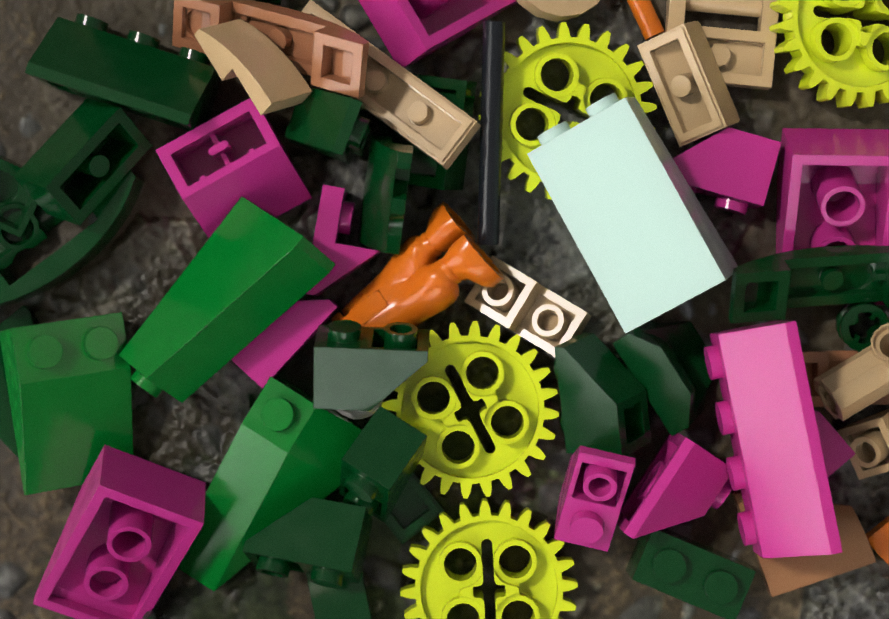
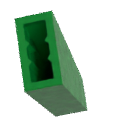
M241 197L119 354L122 359L136 369L130 379L155 398L164 390L183 403L327 276L336 264L304 236L249 200Z

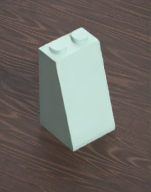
M612 93L587 107L585 110L590 118L573 128H570L567 121H564L540 134L537 138L541 146L527 153L626 334L727 280L733 275V269L738 267L636 97H625L619 100L616 93Z

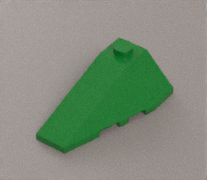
M271 376L242 422L205 493L204 525L178 566V569L213 592L221 588L251 562L243 553L244 544L247 539L310 498L325 499L340 487L342 458L363 428L335 410L313 409V396L284 378Z

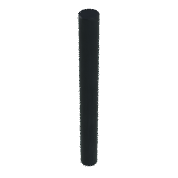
M483 21L477 244L499 245L505 22Z

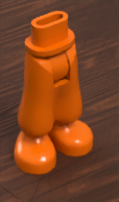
M443 201L433 209L426 231L420 235L409 237L400 246L399 255L393 254L381 272L342 309L343 315L338 312L331 320L332 322L351 320L358 322L362 327H385L395 322L410 323L417 327L422 322L444 311L457 300L459 296L458 284L463 280H470L483 287L491 288L503 280L504 276L487 253L474 242L476 238L466 223ZM446 251H447V253L443 256V258H441V259L438 260V257H439L443 252H446Z

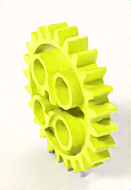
M778 0L770 3L769 8L783 14V21L769 26V31L783 33L785 41L773 50L775 54L790 52L792 60L786 65L784 72L787 74L801 70L804 73L798 86L800 90L811 89L819 85L816 100L819 102L829 101L835 96L837 108L851 107L854 101L858 109L873 107L875 100L879 104L889 103V26L877 23L862 27L861 21L857 19L841 17L823 18L816 16L813 12L816 7L821 11L834 15L853 11V16L861 20H889V8L883 4L882 0ZM824 29L828 30L834 39L832 54H828L821 43V35ZM875 39H878L884 48L882 63H879L873 54L872 46Z
M561 22L557 28L556 38L551 39L547 30L541 26L536 29V45L533 46L526 38L520 36L516 39L520 55L516 57L505 51L504 65L507 69L504 72L501 162L507 159L512 162L506 174L507 179L513 180L522 173L527 175L524 186L525 191L531 193L542 182L527 153L540 147L541 144L538 138L529 141L519 135L516 129L517 117L528 108L538 111L544 119L545 126L543 132L556 126L561 116L557 111L526 98L523 94V90L526 87L538 91L556 103H567L572 98L576 101L573 110L587 118L590 117L585 109L591 105V93L600 84L612 88L619 100L625 97H636L645 113L657 109L656 104L642 102L641 94L652 88L653 83L647 81L637 83L634 78L644 66L643 62L639 61L626 65L622 61L630 47L628 44H623L613 51L608 49L611 36L609 31L603 32L594 42L590 40L589 24L581 25L576 37H571L567 23ZM549 60L561 61L568 69V83L560 91L550 90L542 82V67ZM574 121L567 122L570 128L580 124ZM544 186L545 198L552 200Z
M472 321L468 335L462 336L456 324L451 322L449 325V338L442 340L431 329L429 338L431 347L428 350V362L394 390L398 392L397 398L382 402L381 407L395 411L397 417L427 435L424 454L418 463L424 467L420 480L422 485L428 483L436 475L441 478L440 492L443 495L448 492L452 483L456 482L460 483L463 498L468 499L472 484L480 483L485 496L490 497L493 480L499 479L510 490L512 489V480L509 473L514 469L526 477L531 475L529 467L525 462L528 456L540 460L545 459V454L536 443L538 439H555L556 435L544 427L543 423L544 420L559 417V412L545 407L544 400L552 398L558 392L556 388L541 387L539 383L551 372L549 367H540L534 370L531 368L530 364L538 353L535 348L521 355L516 352L521 338L518 334L512 336L504 344L499 341L500 326L496 324L490 330L487 337L480 336L478 321ZM478 357L492 359L498 369L497 378L494 383L484 388L472 385L466 376L469 363ZM448 365H453L456 368L470 398L473 401L483 399L486 406L479 410V414L495 445V450L492 453L485 451L468 417L458 419L455 415V412L461 408V402L445 372V368ZM439 382L448 390L449 402L441 411L430 412L419 404L418 391L424 384ZM504 406H512L518 409L522 415L521 427L516 433L508 436L498 434L491 425L494 412ZM463 431L473 439L474 449L467 458L454 460L443 451L442 443L451 432Z
M482 498L479 513L472 514L469 507L463 501L459 505V519L454 521L447 513L442 511L439 513V518L443 529L438 532L429 526L422 528V533L429 542L427 547L419 544L410 545V553L420 561L419 564H406L402 568V573L414 579L415 583L401 587L400 596L416 599V603L404 610L405 619H448L447 614L450 609L457 604L464 603L476 609L479 614L478 619H485L483 592L478 589L473 590V588L483 584L481 544L483 540L489 539L492 542L494 581L496 585H504V588L496 589L494 593L496 619H503L502 612L509 603L517 600L524 601L531 606L533 611L530 619H563L559 616L560 611H575L577 607L573 600L563 596V592L578 588V582L575 578L562 576V572L571 568L574 565V561L570 556H555L565 542L555 540L554 538L545 540L544 537L550 528L549 521L545 519L534 527L529 525L532 513L531 508H524L515 518L511 516L509 500L505 499L499 512L493 513L490 510L487 498ZM514 545L525 548L530 554V559L527 566L521 571H507L499 563L500 555L506 548ZM458 548L467 549L476 558L473 569L462 575L449 571L444 562L448 553Z

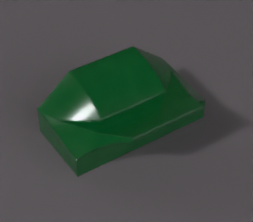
M648 321L628 333H624L612 343L631 374L645 387L647 399L671 436L688 428L704 411L706 395L713 380L709 377L705 362L704 347L707 346L690 321L677 323Z

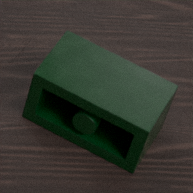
M86 98L13 177L46 214L80 226L152 147V144L121 107Z
M666 528L639 537L626 567V571L632 580L725 619H737L756 574V571L745 561Z

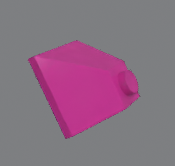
M669 433L622 505L617 525L623 533L635 539L705 516L710 506L717 510L732 490L726 463L682 434L677 433L671 436Z

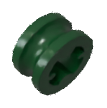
M872 302L845 304L839 310L835 328L838 336L851 349L860 352L871 345V337L874 331L880 326L889 323V320L882 309ZM865 312V316L873 321L875 319V326L867 328V337L860 339V336L854 331L849 332V326L857 324L858 314Z

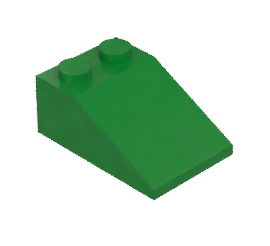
M122 312L15 327L0 331L1 350L24 495L82 485L104 445L133 455L131 366L119 356L127 345Z

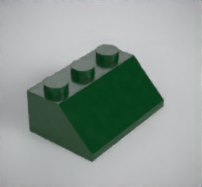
M77 13L75 22L57 17L28 61L25 70L26 74L50 87L87 99L119 106L124 111L186 131H191L208 121L221 82V78L214 67L210 66L211 62L207 55L202 52L181 47L179 55H175L158 49L161 41L157 38L133 30H129L127 39L107 33L108 23Z

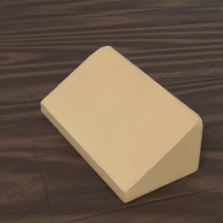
M699 21L683 23L637 45L679 147L740 121L738 112Z

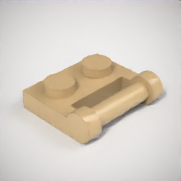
M778 0L666 1L665 32L684 23L685 11L757 17V31L702 26V29L726 86L761 90L772 88L775 59L773 49L776 48L777 33L769 31V26L778 23L779 13L769 8L770 3Z

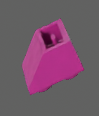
M251 98L155 150L182 200L208 238L211 237L241 197L249 200L275 218L312 199L309 190L267 114L260 115Z

